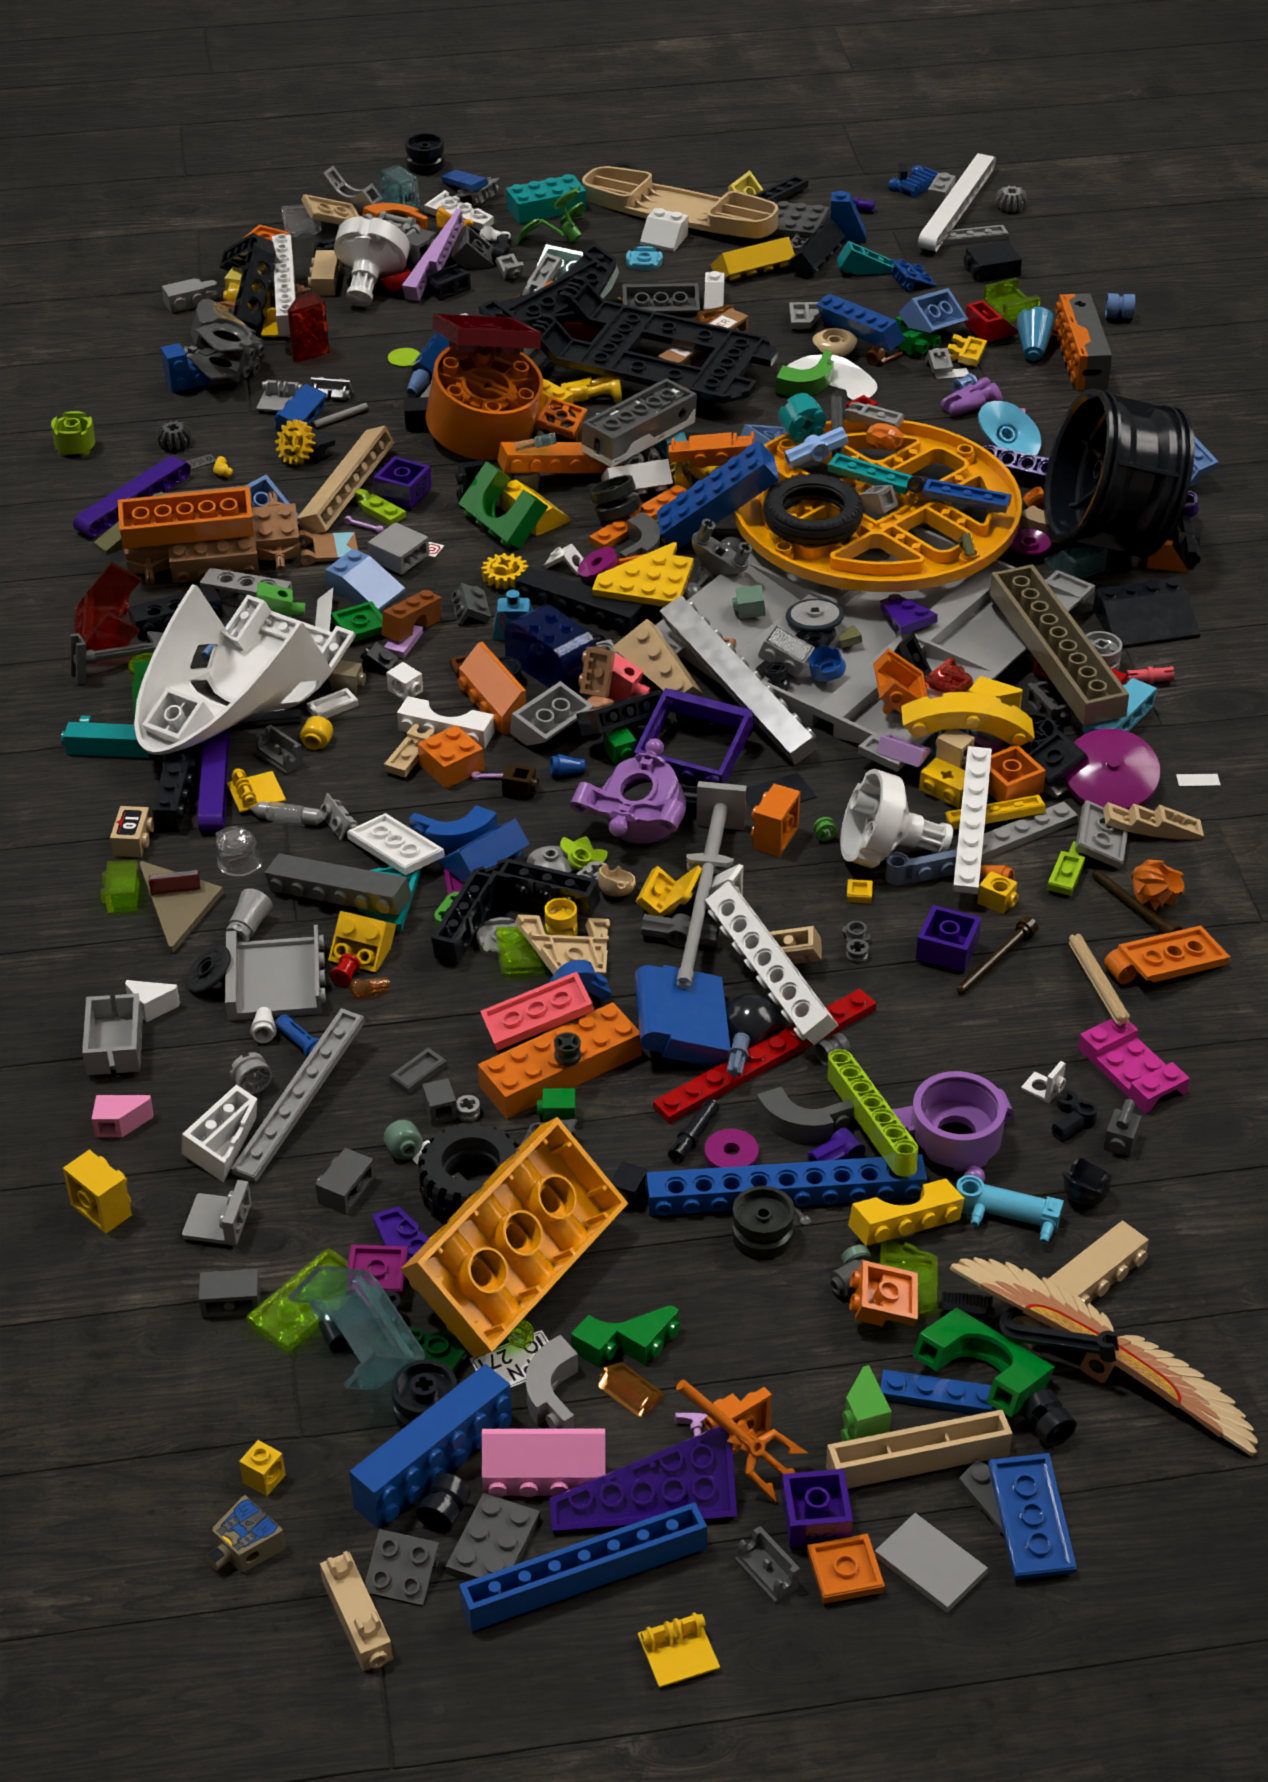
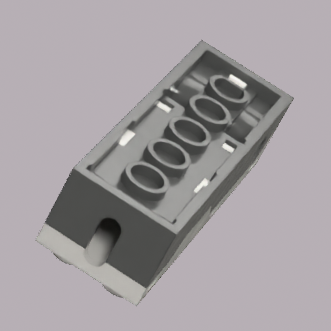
M666 378L582 423L581 451L607 466L614 467L695 423L697 394Z

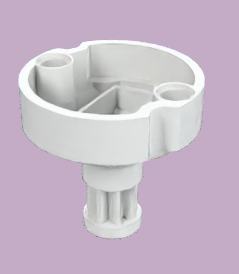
M362 216L349 218L339 226L334 244V252L340 262L352 270L351 285L346 293V298L350 303L357 306L370 305L373 299V287L377 283L378 277L386 278L404 270L410 250V243L407 236L398 227L379 218L369 220Z
M872 769L865 774L862 783L856 785L848 802L841 828V853L848 862L874 868L898 845L908 848L916 846L929 850L932 854L946 852L952 842L953 828L950 824L944 822L936 824L924 820L921 815L909 812L903 780L899 776Z

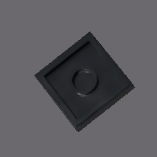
M1057 731L1028 753L1046 770L1045 783L1050 787L1054 786L1088 760L1087 754L1061 731Z

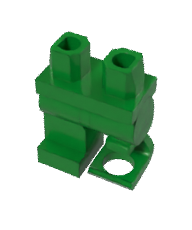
M901 316L895 318L905 339L896 347L906 351V354L913 355L917 352L924 354L929 347L935 349L940 346L941 337L935 334V331L929 333L911 329L904 323Z

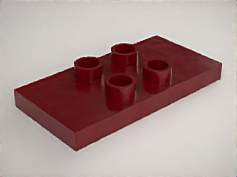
M433 313L432 330L449 339V346L456 344L455 351L480 353V346L496 347V353L520 355L521 348L540 349L541 332L512 317Z

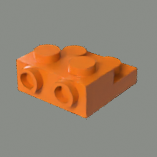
M863 1260L858 1270L852 1272L850 1278V1287L855 1288V1293L851 1296L849 1310L855 1312V1320L883 1326L886 1320L914 1326L918 1320V1273Z
M765 1387L756 1392L748 1393L741 1401L732 1393L726 1398L718 1399L713 1403L736 1424L740 1420L746 1421L748 1428L754 1430L757 1438L770 1431L772 1394ZM709 1416L704 1418L707 1430L719 1426ZM732 1443L733 1454L740 1450L737 1448L738 1445Z

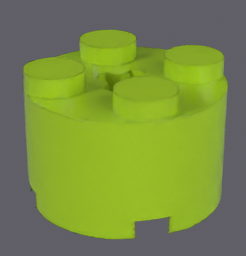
M79 411L62 413L63 417L59 419L56 416L51 422L54 445L58 454L61 456L68 454L88 455L96 442L92 418L90 416L89 418L86 417V413Z

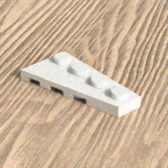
M446 190L424 205V212L430 213L433 216H436L439 206H442L451 215H453L456 209H461L463 220H473L474 225L471 227L477 230L491 226L494 223L492 215L479 208L473 209L472 205L468 202H460V198L449 196V192Z

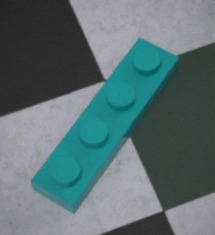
M839 453L828 464V471L837 475L846 476L875 486L892 485L894 492L904 495L909 491L907 482L912 475Z

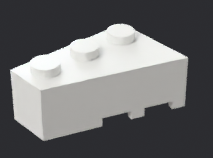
M235 1085L182 1134V1154L224 1183L256 1120L257 1098L238 1085Z

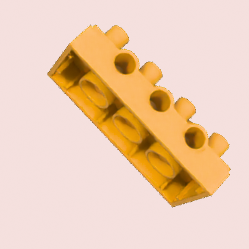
M558 1117L540 1125L517 1148L518 1151L504 1161L483 1183V1187L470 1196L450 1217L448 1223L434 1233L400 1269L409 1280L411 1287L420 1293L446 1324L448 1331L456 1336L474 1358L493 1352L628 1204Z

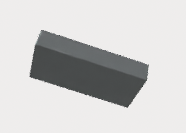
M427 1048L390 1075V1082L409 1095L445 1069L447 1061L430 1048Z

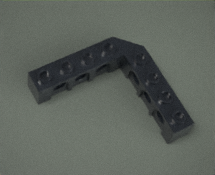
M254 233L225 249L219 267L229 272L232 267L240 268L245 266L233 311L236 318L251 329L258 327L262 322V309L267 303L266 293L272 283L270 279L271 273L276 267V252L273 241ZM257 267L261 270L262 275L258 273ZM253 285L257 288V293L253 290ZM248 303L252 305L253 311L249 309Z
M509 858L499 860L497 865L486 869L484 866L475 868L431 937L434 957L438 960L458 964L499 896L544 907L552 899L567 898L576 904L577 915L591 918L600 902L598 879Z

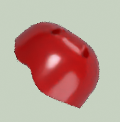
M407 269L404 272H396L392 276L380 279L388 291L396 293L403 290L402 285L411 272Z

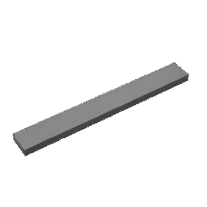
M342 1008L339 1010L231 1167L232 1174L254 1183L257 1182L365 1023L364 1016Z

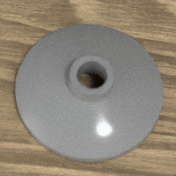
M559 846L538 848L527 858V863L569 873H572L574 870L568 862V856Z

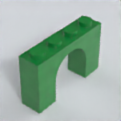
M486 461L458 504L465 508L463 512L473 519L476 517L475 522L484 528L489 527L488 532L496 538L500 536L501 543L509 548L513 545L520 549L548 506L537 497L522 490L510 510L503 516L496 518L495 505L497 499L511 477Z
M957 1307L920 1332L913 1353L914 1358L935 1371H938L950 1361L959 1357H973L990 1363L1001 1374L994 1378L986 1402L998 1410H1003L1009 1417H1013L1018 1413L1024 1402L1031 1395L1040 1390L1047 1389L1055 1367Z

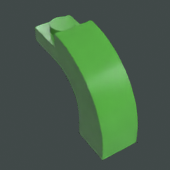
M824 350L818 364L810 369L801 370L783 365L776 378L775 393L791 397L796 394L806 393L810 396L826 389L830 385L833 376L834 360H831L832 351Z

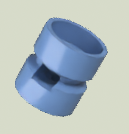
M1107 293L1105 318L1117 319L1118 316H1121L1122 319L1134 318L1135 294H1123L1120 297L1116 293Z

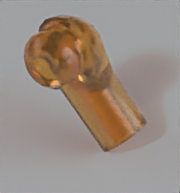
M387 977L365 980L354 979L350 983L351 993L357 997H362L375 991L388 990L389 980Z

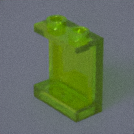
M1018 278L984 286L983 300L1009 323L1017 321L1021 311L1040 307L1041 298L1039 296L1027 297L1019 290Z

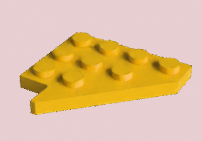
M673 542L598 574L592 588V596L665 607L680 595L683 596L694 566V558L675 555L677 543Z

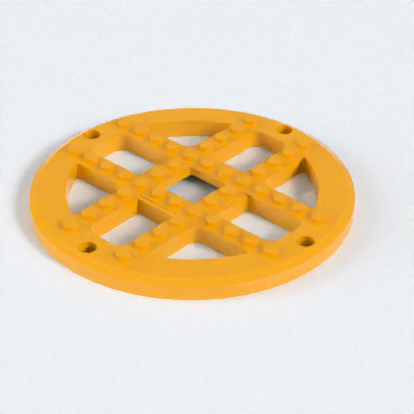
M843 419V429L849 441L848 445L843 446V455L909 475L933 463L944 464L955 470V472L939 481L1012 494L1007 512L996 513L988 510L985 522L979 523L950 506L952 504L950 502L922 497V491L913 493L909 490L906 495L895 492L899 509L877 521L863 513L861 524L854 534L841 542L826 546L793 544L781 539L770 530L763 514V505L769 488L732 513L735 524L746 542L766 560L791 574L819 584L842 589L867 592H903L949 584L966 578L996 561L1009 548L1018 533L1021 522L1022 498L1018 484L1009 469L988 450L963 436L931 425L904 420L898 427L904 436L903 444L896 449H892L898 452L882 460H872L854 450L876 449L869 446L866 442L867 431L872 425ZM826 421L823 434L831 431V421ZM788 433L764 444L775 458L779 477L778 482L792 476L809 474L799 467L793 469L788 467L784 458V451L804 443H795ZM829 452L828 456L821 462L828 466L829 462L833 459L832 452ZM846 476L840 478V480L850 484L859 495L875 486ZM802 500L803 502L786 510L789 514L805 520L829 519L842 512L836 505L821 500ZM925 522L957 542L962 534L970 533L975 554L965 556L963 554L964 549L961 550L959 544L948 550H938L907 531ZM879 548L901 561L873 562L854 560L852 558L869 549Z

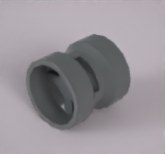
M836 1033L830 1037V1040H822L815 1044L816 1056L825 1067H828V1055L831 1051L841 1049L852 1052L849 1041L842 1033Z

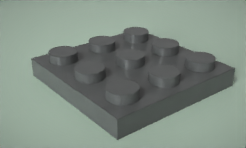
M787 201L777 202L779 226L770 235L794 237L798 233L800 238H810L825 223L830 214V207H824L819 204L806 205L805 203L794 204Z

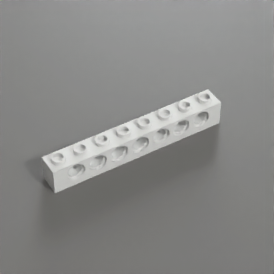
M278 234L272 236L276 252L274 282L278 336L298 335L291 235Z
M729 881L705 900L711 908L708 910L709 914L717 923L721 921L723 924L720 926L722 932L729 939L731 937L734 939L732 946L740 955L745 954L747 958L744 959V962L751 971L754 972L756 970L759 975L756 976V979L765 989L769 987L771 992L768 995L777 1006L780 1004L783 1006L784 1009L781 1013L789 1023L794 1022L796 1024L794 1031L803 1041L807 1038L815 1045L839 1026L742 894Z

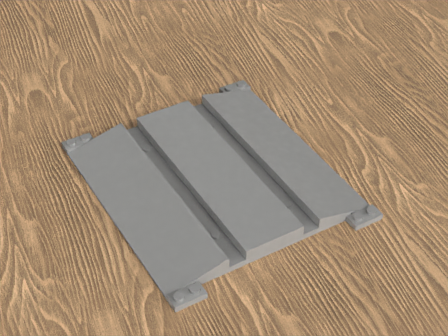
M863 504V513L876 521L888 515L887 513L867 514ZM918 526L907 531L938 550H948L958 545V543ZM879 548L869 549L852 558L854 560L873 562L901 561ZM752 549L747 559L749 565L745 571L738 574H720L687 600V602L691 600L694 603L698 614H704L709 620L711 628L714 629L716 627L723 638L736 639V655L738 657L742 655L746 659L749 669L751 671L755 669L759 673L762 683L764 685L769 684L776 694L775 697L778 700L782 698L789 707L788 711L791 714L796 713L803 723L811 727L821 719L833 723V737L859 743L858 754L896 772L907 763L878 754L876 750L880 736L892 734L923 745L936 732L915 739L903 726L902 713L894 709L887 715L882 711V707L886 703L879 698L873 663L888 648L894 651L897 645L909 633L900 634L899 627H895L893 620L888 619L880 609V600L888 598L891 594H900L902 597L937 613V623L912 631L932 670L924 679L930 699L943 697V693L968 692L979 676L994 680L1028 649L1003 612L989 598L992 573L1016 568L999 560L994 561L984 569L966 578L933 588L903 592H867L836 588L803 579L777 567ZM1056 570L1045 580L1068 612L1079 602L1083 603L1095 590V585L1059 570ZM762 585L766 616L739 620V613L734 611L732 598L736 597L735 588ZM806 599H826L837 603L844 611V619L839 625L834 627L836 629V637L829 646L833 649L837 647L842 658L845 660L846 670L844 675L831 681H816L811 676L808 661L797 678L787 673L786 676L790 680V688L785 691L768 683L769 678L766 677L765 667L770 662L761 658L758 654L764 640L775 625L803 641L806 635L814 633L796 629L788 623L786 612L789 607ZM664 620L656 624L679 658H684L711 679L718 682L669 629ZM855 625L862 635L863 642L841 648L839 640L841 632Z

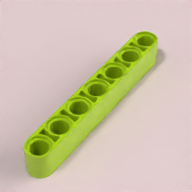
M841 1049L831 1051L828 1055V1081L843 1101L850 1100L854 1106L853 1116L891 1170L896 1175L902 1177L914 1175L917 1172L918 1164L917 1143L852 1054Z

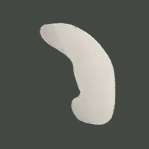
M822 355L800 358L790 363L788 367L801 370L810 369L818 364ZM832 355L831 360H834V369L830 386L845 389L847 396L852 400L862 395L870 398L875 394L877 383L868 373L851 361Z

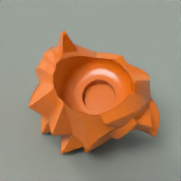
M1146 860L1140 866L1135 867L1131 874L1134 894L1137 900L1142 905L1147 903L1154 911L1159 906L1163 907L1164 903L1173 906L1177 896L1184 893L1185 886L1181 879L1184 874L1164 865V861Z

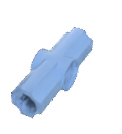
M842 427L821 436L810 435L804 440V443L784 451V458L790 469L811 460L822 461L828 456L829 452L848 445V436Z

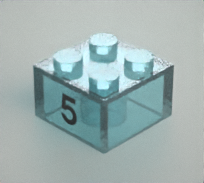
M400 165L380 170L379 183L381 186V196L383 197L381 199L382 203L408 205L420 211L418 178Z

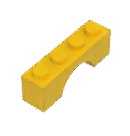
M945 1178L923 1184L920 1201L915 1204L905 1206L893 1205L877 1197L853 1203L848 1226L865 1246L958 1221L961 1217L965 1198Z

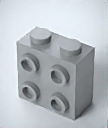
M396 522L367 542L369 556L379 565L401 575L430 555L429 539L427 536Z

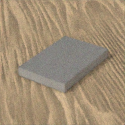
M1086 800L1082 806L1075 850L1120 869L1124 861L1128 832L1106 825L1103 813L1104 807Z
M916 1513L885 1540L874 1553L876 1559L946 1613L987 1575L988 1570L980 1561Z

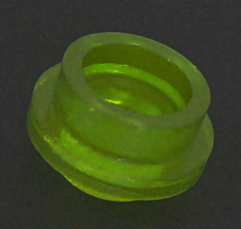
M521 1320L506 1338L515 1347L527 1348L534 1340V1329L529 1322Z

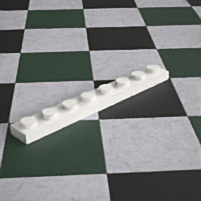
M968 746L953 892L978 894L991 748Z

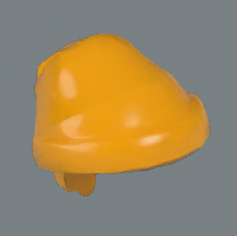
M442 206L437 208L436 213L437 229L439 232H441L452 216ZM464 220L462 228L465 225H468L469 227L473 226V220Z

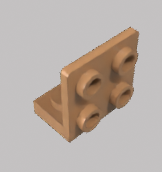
M602 646L586 648L582 656V664H584L583 673L580 675L578 683L579 687H581L580 693L609 697L615 651L606 650V647Z

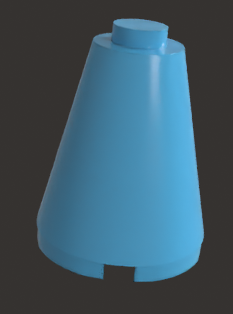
M1033 307L1032 310L1028 311L1025 309L1017 317V328L1025 358L1030 361H1037L1043 357L1056 326L1053 313L1043 307Z

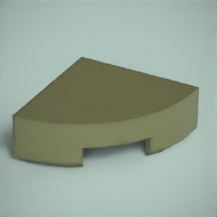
M970 533L962 534L958 540L960 549H964L963 554L965 556L974 555L975 552Z
M855 625L842 631L839 636L841 648L863 642L862 635Z

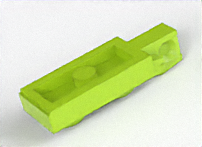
M361 488L355 491V503L359 504L363 512L391 526L406 517L405 510L375 494L370 495L368 491Z
M1073 841L1069 852L1061 851L1048 881L1047 890L1069 896L1072 895L1085 862V856H1081L1082 853L1075 850V841Z

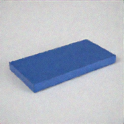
M1050 1454L990 1459L988 1468L1014 1580L1076 1573L1077 1566Z

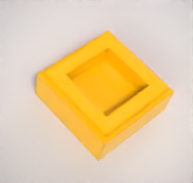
M848 879L847 903L871 904L873 881Z

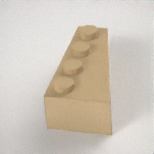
M648 619L612 647L626 660L642 669L643 674L663 691L665 688L699 697L703 694L659 628Z

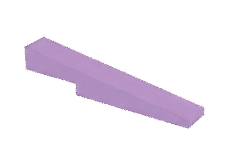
M456 209L403 283L405 299L420 301L427 286L426 275L442 270L464 224L461 209Z

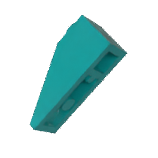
M847 241L837 257L839 268L845 273L850 272L855 275L891 274V269L894 267L891 259L850 241Z

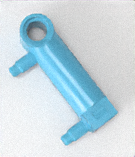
M974 1175L963 1176L957 1181L956 1190L965 1198L961 1213L972 1214V1226H979L984 1213L1040 1226V1241L1043 1244L1049 1242L1052 1232L1057 1233L1064 1200L1048 1196L1047 1199L986 1185L979 1177Z

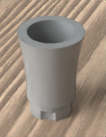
M244 889L240 894L238 904L228 922L226 931H236L238 942L249 941L262 920L273 908L270 898L259 890Z

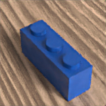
M307 384L300 390L297 389L293 398L287 400L284 408L277 412L275 416V421H277L275 430L282 432L281 426H287V421H293V419L307 422V425H310L324 409L327 394Z

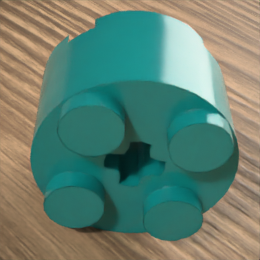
M796 394L787 400L788 403L785 407L781 406L778 412V420L795 443L804 442L810 435H823V429L827 420L826 414L817 401L809 396V394Z

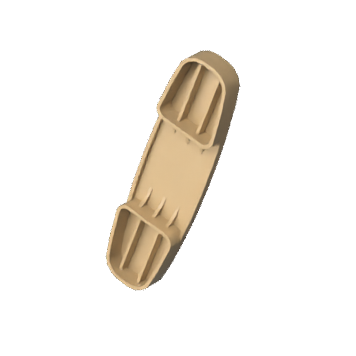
M610 166L594 168L582 178L583 187L586 190V201L646 219L654 208H663L666 211L680 212L688 215V228L754 239L769 236L779 226L778 205L776 203L738 191H730L722 197L654 184L652 183V174L649 172Z

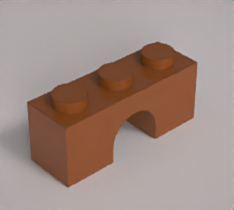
M422 590L384 610L381 635L396 642H401L413 635L415 623L427 628L439 622L442 597L433 594L430 590Z

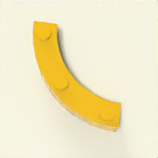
M948 692L943 693V697L930 699L926 696L901 706L903 726L915 739L930 733L950 729H971L986 732L1004 740L1011 746L1018 745L1019 747L1035 739L1033 721L1024 711L1015 705L1009 706L1001 703V699L985 694Z

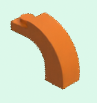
M377 203L363 207L362 217L369 213L374 218H378L381 211H386L395 216L413 217L421 229H428L429 217L420 214L417 208L397 203Z

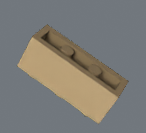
M316 250L315 258H312L310 277H308V287L312 288V296H335L340 262L334 250Z

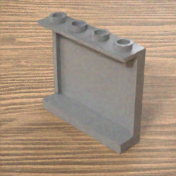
M314 925V937L238 942L236 931H226V947L231 954L230 965L225 974V1005L228 1021L254 1019L256 1011L261 1007L269 1008L272 1011L273 1018L284 1014L288 1016L321 1014V1003H326L325 988H321V985H326L325 970H320V968L325 967L324 952H320V950H325L324 935H319L318 925Z

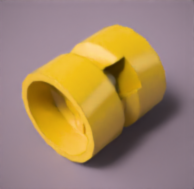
M556 898L547 902L545 905V934L578 936L577 906L572 900Z

